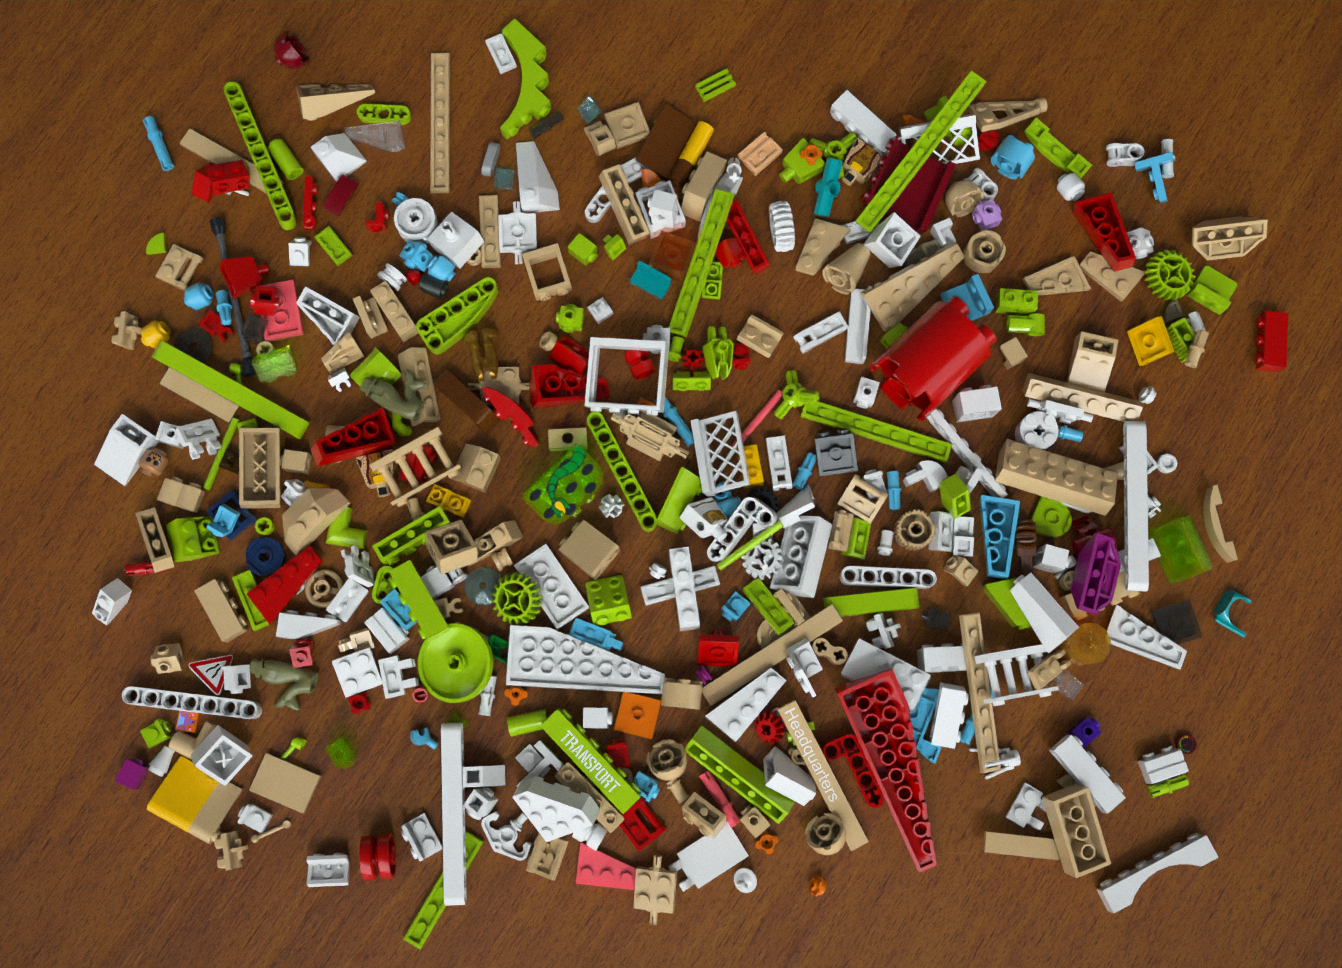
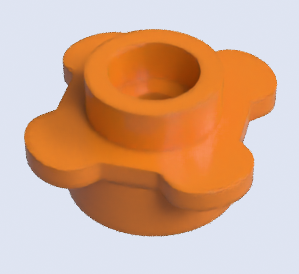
M808 144L805 150L800 152V157L806 159L809 165H814L815 161L822 157V151L814 144Z
M512 686L504 692L505 696L509 697L511 704L514 706L519 705L522 699L528 697V692L524 691L521 686Z
M765 830L760 834V838L755 842V846L757 849L765 850L767 854H772L775 844L778 843V837L768 834Z
M816 874L809 883L810 894L814 893V896L817 897L825 892L826 880L823 877H819Z

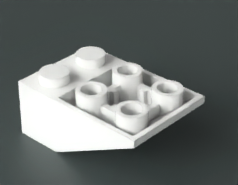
M122 414L110 429L94 465L126 486L140 468L139 461L145 451L156 447L159 441L155 440V435Z

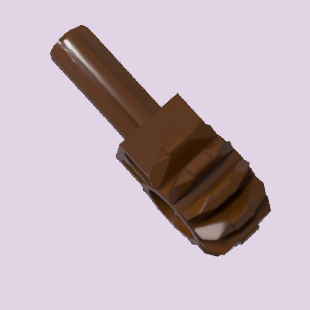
M1022 519L1018 520L1016 525L1017 555L1021 556V575L1026 577L1030 573L1033 574V556H1036V525L1033 520Z

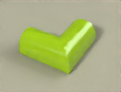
M346 507L329 525L326 544L350 548L355 545L359 549L365 550L368 530L349 528L352 508Z

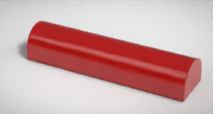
M736 199L732 201L726 220L735 238L737 237L751 270L754 274L766 270L770 263Z

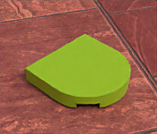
M1039 497L1030 519L1035 522L1036 533L1048 538H1056L1065 534L1072 524V516L1067 506L1050 498Z

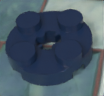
M267 537L252 541L245 553L246 565L249 570L257 575L266 577L280 569L286 559L283 546L278 541ZM269 552V560L262 562L261 558L263 557H261V554Z

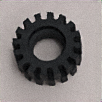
M758 487L747 494L746 498L765 499L772 510L776 513L778 511L779 501L776 494L772 493V490L769 491L765 487L763 489ZM750 501L748 504L750 511L755 509L754 501ZM768 512L763 516L764 522L771 520V515Z

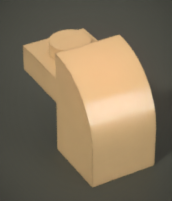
M601 121L584 128L597 156L616 149L614 137L607 125L603 126Z

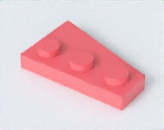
M580 842L576 884L635 890V867L599 850L595 851Z

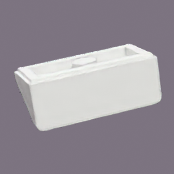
M931 512L930 519L933 520L932 523L936 527L934 529L936 533H934L935 537L929 543L928 549L952 552L954 518L947 512Z

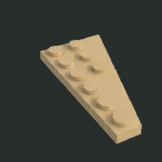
M952 242L935 251L934 255L922 258L916 265L911 264L889 276V279L883 283L878 282L872 289L860 292L883 331L887 333L894 328L964 258V255L958 244Z

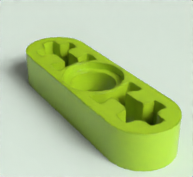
M362 104L357 108V115L364 123L405 125L411 120L409 109L403 105ZM365 110H368L369 113L364 117L363 113H365ZM383 110L389 112L386 118L379 117V114ZM402 112H405L403 118H400L399 115H401Z

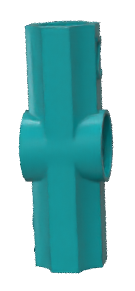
M827 158L823 177L816 183L818 197L813 214L829 217L833 199L838 196L841 188L838 179L842 161Z

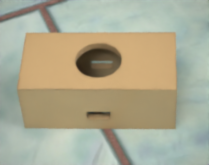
M587 428L548 430L550 451L574 450L578 445L582 449H588ZM571 433L573 441L568 444L564 443L562 436Z

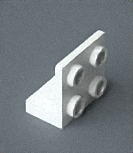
M805 638L786 649L789 655L786 659L790 667L793 668V673L805 693L810 692L812 697H815L816 694L807 678L823 669L809 641Z

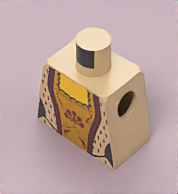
M857 138L843 164V171L846 172L842 178L843 182L849 186L852 185L855 179L862 184L865 183L874 172L878 171L880 166L877 164L882 155Z
M392 449L356 457L367 487L370 489L377 488L378 497L389 496V487L382 473L378 471L373 472L369 465L392 453ZM394 461L388 465V470L397 483L396 462Z

